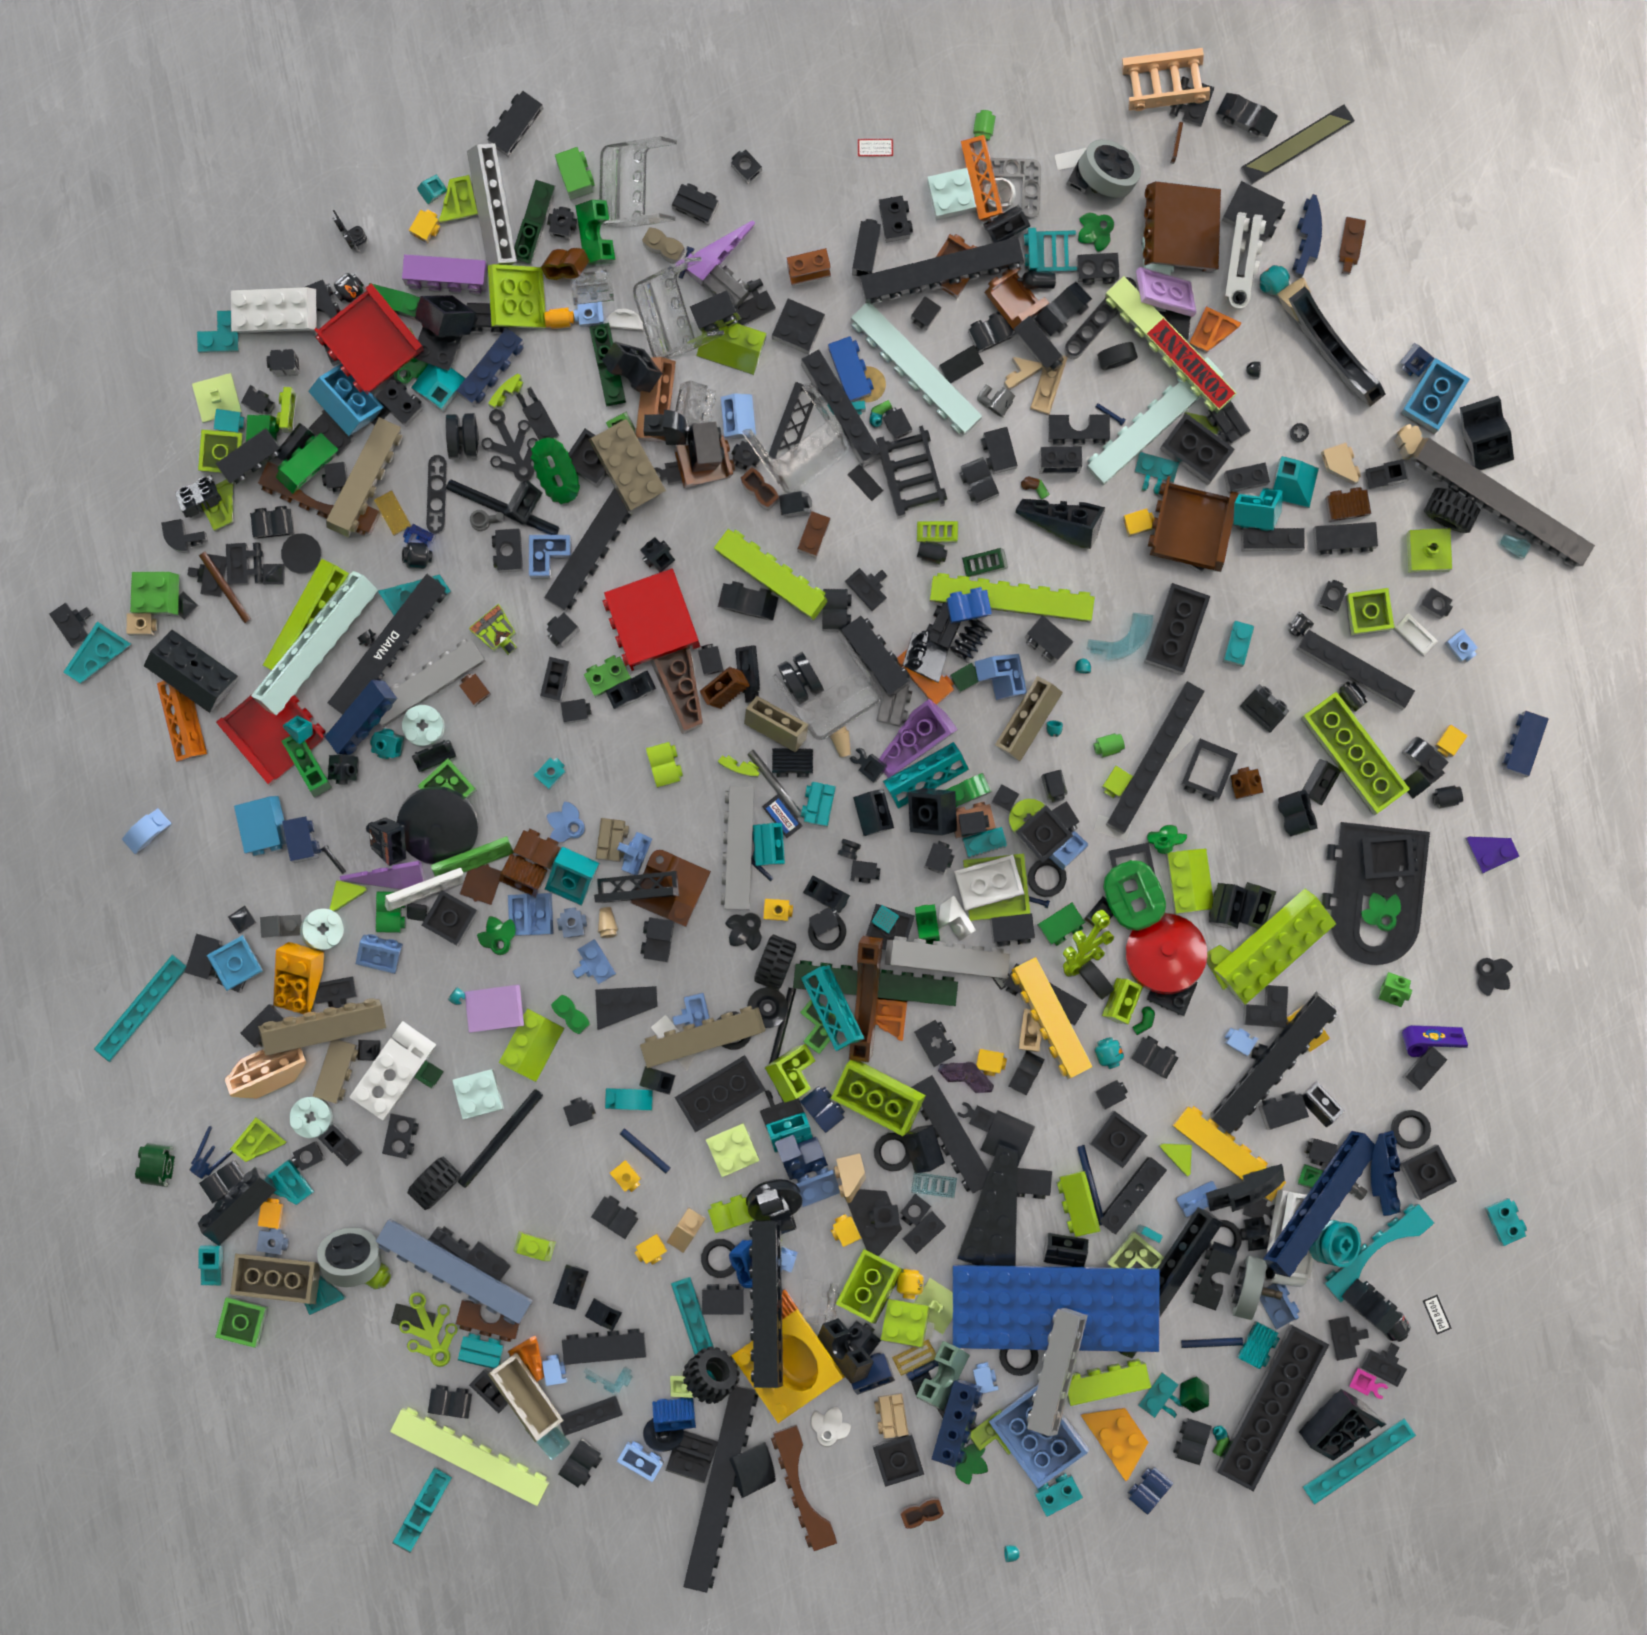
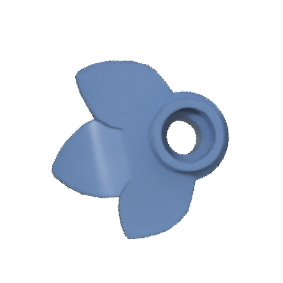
M570 802L563 803L562 812L558 811L547 814V820L554 828L550 835L551 839L564 842L570 837L578 838L583 835L585 825L579 819V810ZM573 824L578 826L577 832L572 831L571 827Z

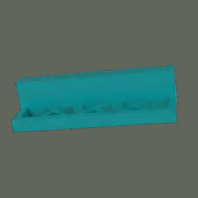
M952 742L889 777L883 783L899 809L908 804V793L906 797L899 801L896 795L903 791L917 790L915 787L920 782H926L922 788L935 789L968 771L969 768L956 744ZM960 760L962 766L955 770L951 769L952 764ZM943 772L942 777L933 779L936 773Z
M830 966L819 967L801 977L835 1051H839L852 1043L862 1041L864 1039L862 1032ZM815 975L819 981L817 989L813 988L809 981ZM821 994L825 995L828 1000L826 1007L821 1006L819 1002ZM829 1012L833 1013L836 1017L835 1026L828 1021ZM838 1031L844 1033L847 1041L839 1044L836 1038Z

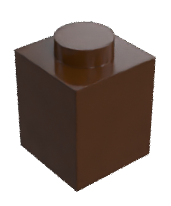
M476 673L474 675L468 674L461 679L462 684L459 686L475 707L491 695Z

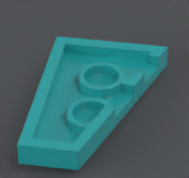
M440 574L432 576L446 587L445 593L449 594L451 592ZM422 579L378 590L393 615L397 613Z
M96 622L63 672L82 684L132 644L99 622Z

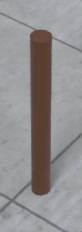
M206 551L198 555L244 623L248 622L251 618Z

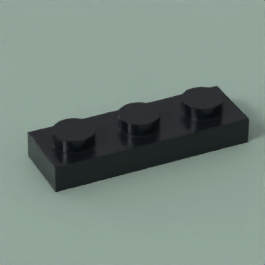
M615 1395L560 1415L563 1419L560 1425L564 1436L622 1416L623 1413Z

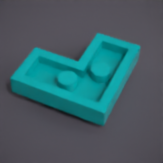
M231 310L217 311V331H197L198 353L239 352V333L232 332Z

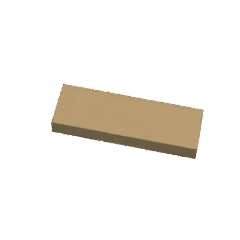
M1063 356L1062 366L1054 372L1053 370L1047 372L1043 367L1030 410L1050 415L1068 357Z

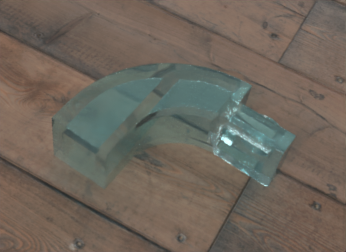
M1133 612L1130 630L1126 637L1116 642L1088 639L1086 649L1091 650L1090 653L1102 655L1103 651L1106 652L1105 660L1126 658L1140 649L1147 640L1152 628L1154 615Z

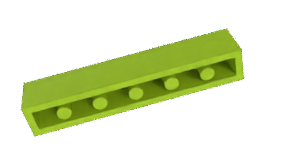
M727 529L715 545V551L814 621L828 602L826 597H824L826 593L818 587L814 589L808 585L809 581L803 576L799 575V577L793 575V570L786 564L781 566L776 563L777 559L767 552L765 555L759 551L761 549L759 545L753 541L750 543L743 539L745 536L736 529L734 531Z
M321 559L264 661V667L272 671L343 584L349 574L348 572Z

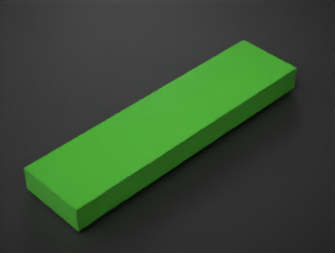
M506 836L431 865L435 877L461 868L464 873L509 856L514 852Z

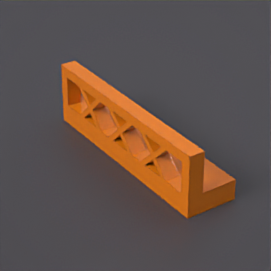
M985 135L963 140L961 145L979 220L985 222L991 220V217L1003 214L986 138ZM981 141L983 148L979 155H977L973 143ZM980 159L987 164V169L983 175L980 174L978 166ZM985 179L991 182L992 186L988 195L983 192V181ZM989 198L996 202V211L989 212L987 204Z
M165 681L157 683L176 762L207 754L194 702L171 685H169L170 693L167 695L165 685L169 684ZM172 705L174 706V709H175L174 715L171 713V706H172ZM176 725L179 726V735L176 733ZM181 744L184 746L185 755L181 753Z

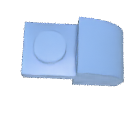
M157 808L133 825L122 840L134 854H137L148 846L155 836L167 829L171 822Z

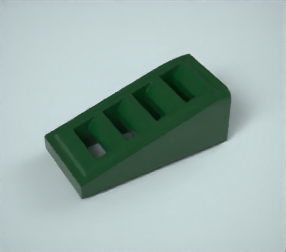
M1003 548L962 558L967 577L1008 569ZM995 555H998L999 565L996 563ZM989 556L992 567H989L987 557ZM980 558L982 559L984 569L980 568L978 560ZM971 560H974L976 571H972Z

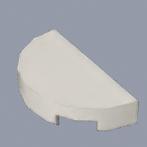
M617 309L604 322V324L609 323L610 329L644 332L643 322L632 310Z

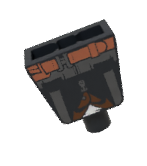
M387 817L368 823L366 832L370 835V847L383 861L391 866L406 859L405 830L403 825Z

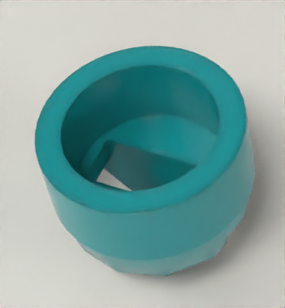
M1084 658L1079 659L1075 664V673H1091L1090 662Z
M1056 720L1048 721L1046 727L1048 735L1053 737L1055 734L1058 737L1062 733L1063 723Z
M456 987L449 996L448 1001L454 1005H460L462 1002L459 999L465 1000V993Z
M1009 1545L1004 1547L1006 1562H1014L1019 1559L1020 1550L1016 1546Z

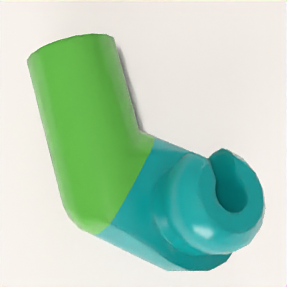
M889 400L871 409L869 422L872 426L880 427L882 425L883 414L892 409Z
M1215 1426L1213 1428V1435L1217 1444L1212 1452L1221 1457L1230 1439L1227 1430L1223 1426Z

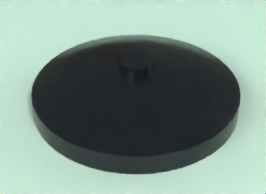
M440 786L426 787L412 793L401 805L396 821L404 826L406 851L417 860L432 865L471 850L475 844L479 828L478 817L470 801L459 792Z

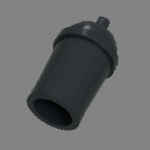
M1030 270L1025 272L1022 278H1017V282H1022L1023 286L1029 290L1054 289L1056 276L1055 273Z

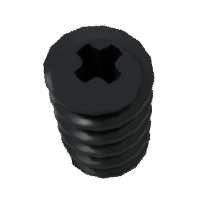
M977 619L968 621L971 627H964L967 634L960 632L959 636L962 640L956 639L954 642L957 647H950L951 652L966 663H968L966 658H974L971 651L978 653L975 645H983L980 638H988L985 631L992 633V629Z

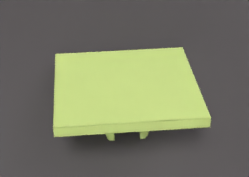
M231 373L192 384L202 423L215 420L216 409L242 412Z
M929 1278L922 1294L917 1297L914 1303L930 1307L928 1322L934 1323V1329L943 1335L953 1319V1292Z

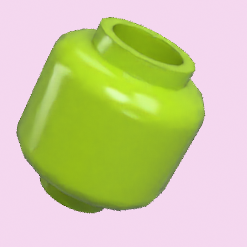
M381 1262L376 1275L364 1284L375 1290L386 1287L391 1279L389 1267Z

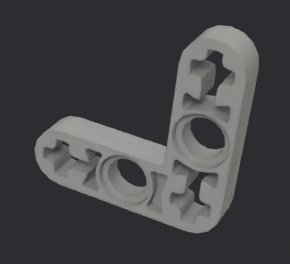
M990 158L991 163H994V167H1000V163H1004L1003 173H1000V169H994L995 178L1022 179L1021 208L1027 219L1037 217L1040 210V163L1034 159ZM986 162L983 163V167H982L983 173H984V172L986 171V169H987V168H986V167H987ZM1009 163H1014L1018 170L1016 173L1010 174L1007 172L1006 166ZM1030 164H1033L1034 168L1038 169L1034 171L1033 179H1029L1030 171L1026 170V168L1030 167ZM1028 184H1034L1037 187L1035 194H1028L1025 188ZM1025 198H1037V201L1033 200V208H1036V210L1032 214L1025 210L1029 206V200H1025Z

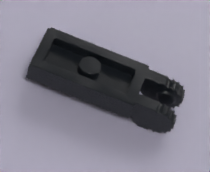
M531 387L527 388L529 396L534 401L529 406L526 405L522 394H516L523 407L522 411L538 440L557 438L559 434L541 401L537 399Z

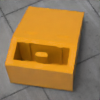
M287 942L276 949L273 1006L300 1014L311 1012L323 972V951L292 942Z

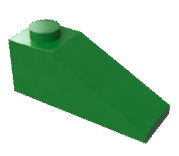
M372 284L396 314L418 321L415 319V314L420 297Z
M291 736L282 740L284 747L314 798L332 788L305 741L299 744Z

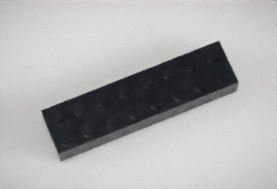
M1290 1324L1215 1469L1217 1473L1254 1492L1329 1344Z

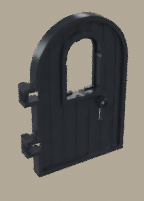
M1340 822L1338 845L1327 844L1326 860L1336 861L1333 894L1322 893V905L1325 909L1331 910L1330 916L1336 923L1331 928L1336 944L1351 959L1367 965L1388 964L1404 956L1414 945L1421 924L1430 832ZM1412 834V839L1416 840V851H1413V857L1418 862V871H1415L1414 876L1402 877L1403 886L1401 888L1396 885L1399 877L1364 880L1360 839ZM1406 840L1371 843L1374 873L1399 871L1400 865L1403 866V871L1408 870ZM1336 849L1343 850L1342 858L1335 857ZM1372 893H1376L1384 898H1390L1396 894L1401 903V911L1396 916L1395 927L1389 931L1388 939L1382 945H1367L1360 937L1363 895L1371 896ZM1331 898H1337V906H1330Z

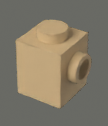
M127 613L126 634L129 636H154L158 623L157 619H154L153 614Z

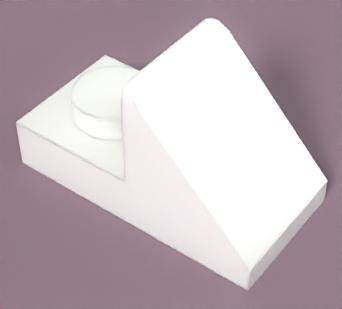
M955 896L940 905L938 929L949 924L959 941L976 931Z

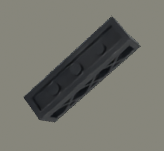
M795 382L767 460L788 468L791 467L818 396L817 391L803 387V384ZM802 391L813 395L811 402L802 406L799 400ZM802 410L805 418L803 422L795 425L792 419L793 413ZM795 429L797 439L788 444L785 438L786 432ZM788 448L790 453L788 462L777 459L779 451Z
M677 871L597 879L598 894H594L595 903H610L679 896ZM672 876L673 887H663L660 882L664 877ZM647 878L655 883L651 889H644L640 885ZM626 880H630L635 884L631 891H624L621 888ZM611 882L616 888L612 893H604L603 883Z

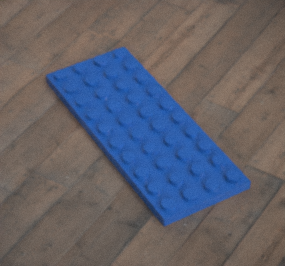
M953 1265V1345L958 1348L1047 1350L1049 1345L1048 1336L1054 1325L1053 1316L1058 1309L1067 1308L1088 1315L1079 1351L1159 1352L1160 1269Z

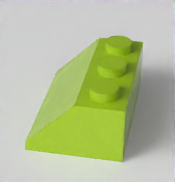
M736 324L732 327H727L726 325L720 328L718 333L711 336L702 333L696 354L697 357L754 375L767 338L765 332Z
M1207 849L1167 853L1166 860L1174 914L1211 910L1214 899Z
M527 1008L523 1016L524 1026L517 1027L499 1063L537 1082L565 1028Z
M1085 1171L1060 1176V1181L1056 1183L1059 1194L1063 1193L1065 1201L1062 1202L1064 1213L1069 1214L1070 1221L1067 1222L1069 1233H1074V1236L1078 1237L1100 1232Z
M863 1249L836 1305L870 1323L876 1324L903 1268Z

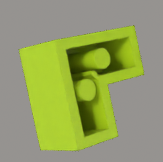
M803 1044L792 1048L764 1067L784 1102L795 1100L811 1089L801 1071L816 1060L807 1045Z

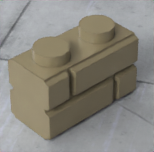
M601 818L596 859L621 862V858L624 857L625 853L618 851L617 848L620 842L623 843L624 838H628L629 826H626V821Z

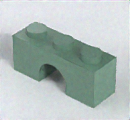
M943 1341L934 1358L939 1364L938 1372L932 1380L924 1379L916 1397L943 1411L949 1400L953 1383L959 1379L970 1355L962 1349Z

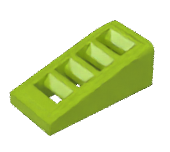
M917 521V542L957 543L958 521ZM923 526H927V537H923ZM931 526H935V537H931ZM939 527H943V537H939ZM948 527H952L951 537H947Z

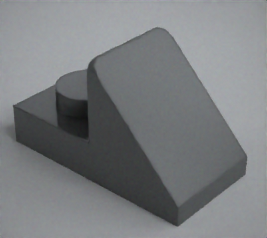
M301 915L260 917L261 938L300 935Z

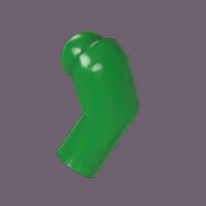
M1150 1006L1142 1009V1022L1132 1027L1136 1035L1143 1033L1153 1026L1155 1011Z

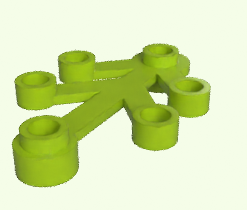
M1099 910L1092 916L1091 921L1095 926L1088 937L1082 931H1077L1073 935L1072 939L1076 943L1078 954L1071 946L1063 951V956L1066 958L1063 970L1067 977L1078 975V970L1093 958L1096 961L1103 958L1105 952L1097 946L1102 943L1108 945L1114 940V936L1110 931L1104 932L1095 939L1100 930L1110 924V917L1104 910Z
M414 1292L409 1296V1304L417 1310L424 1330L411 1325L407 1320L400 1322L399 1329L402 1333H410L428 1340L432 1349L419 1345L415 1339L407 1342V1349L410 1352H418L430 1357L432 1364L437 1367L446 1366L450 1361L448 1348L458 1328L454 1323H448L445 1326L446 1334L441 1345L437 1337L445 1317L450 1313V1309L446 1304L439 1305L437 1308L438 1315L432 1326L424 1308L426 1303L425 1296L420 1292ZM419 1296L420 1302L414 1303L413 1298ZM442 1307L447 1308V1312L445 1314L440 1313V1309ZM405 1323L409 1324V1329L406 1331L402 1330V1325ZM449 1326L455 1327L453 1333L448 1332ZM412 1342L417 1343L415 1349H410L409 1347ZM438 1353H443L444 1357L443 1359L438 1360L436 1359V1355Z

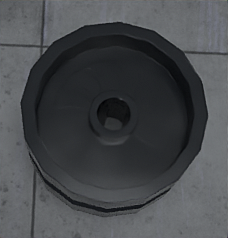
M465 413L462 417V426H460V419L457 414L446 415V442L449 459H459L462 455V446H464V453L467 458H478L479 431L475 413Z
M803 652L793 656L796 670L788 661L777 666L783 677V682L799 705L808 700L809 696L805 689L806 686L815 696L824 691L820 680Z

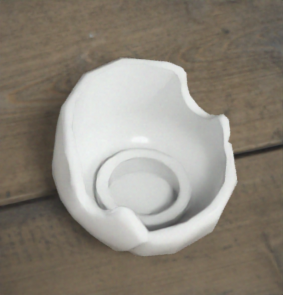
M995 178L1002 208H1007L1015 200V186L1010 180ZM988 181L983 189V192L987 195L992 188L991 182ZM989 198L987 204L997 208L996 202Z

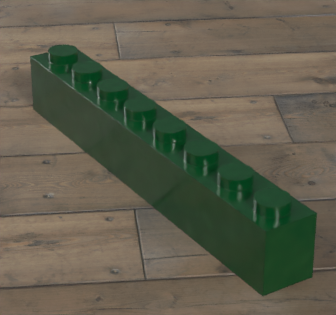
M800 960V964H795L793 988L806 990L801 977L819 967L830 966L842 993L857 996V970H853V966L849 965L832 968L833 964L820 962V966H814L812 961ZM881 969L878 998L956 1006L958 982L954 981L955 977L942 976V980L934 979V975L922 974L921 978L913 977L914 973L902 971L901 975H894L893 970ZM815 975L809 981L812 987L817 989L819 981Z

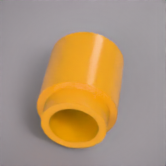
M569 307L549 309V311L545 312L546 328H571V323H574V312L570 311Z

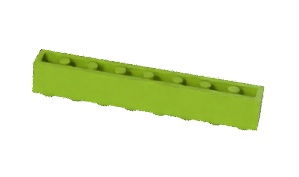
M937 573V576H933L930 602L947 603L946 599L950 597L951 593L962 591V595L969 594L971 589L982 587V591L987 590L991 610L1036 616L1043 615L1044 617L1090 623L1092 621L1095 596H1090V592L1079 591L1078 594L1070 593L1071 590L1058 589V592L1050 591V587L1038 586V589L1030 588L1029 584L1018 583L1017 587L1010 586V582L998 581V584L990 583L989 579L984 578L971 581L969 580L970 577L957 576V579L949 578V574Z

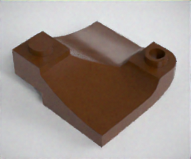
M656 850L651 854L643 874L677 871L679 896L631 900L630 903L687 927L711 871L667 851ZM658 856H662L664 858V861L661 864L656 862V858ZM672 876L664 877L660 884L663 887H673ZM647 878L640 886L644 889H651L655 883Z

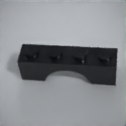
M322 279L305 286L316 289V311L325 313L330 319L341 311L338 303H333L331 295H334L329 283L325 284ZM324 344L325 350L327 352L331 364L333 366L340 364L341 362L339 360L334 361L332 359V357L328 354V351L330 350L329 347L326 344Z

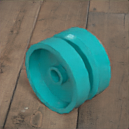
M1330 1219L1318 1239L1309 1249V1252L1318 1263L1345 1268L1356 1260L1360 1252V1233L1352 1223Z

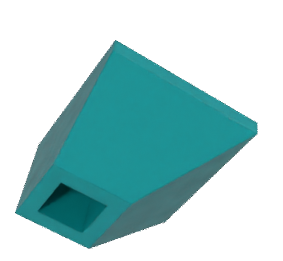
M428 364L411 389L444 412L458 394L456 390L466 378L453 368L447 371Z
M1281 456L1272 489L1283 490V502L1310 508L1319 468L1301 460Z

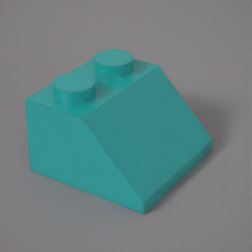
M562 847L552 866L545 890L582 906L600 863Z

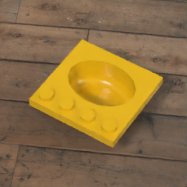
M798 1309L782 1320V1387L754 1388V1383L751 1382V1371L754 1370V1362L751 1361L753 1341L731 1355L777 1423L786 1419L845 1377Z

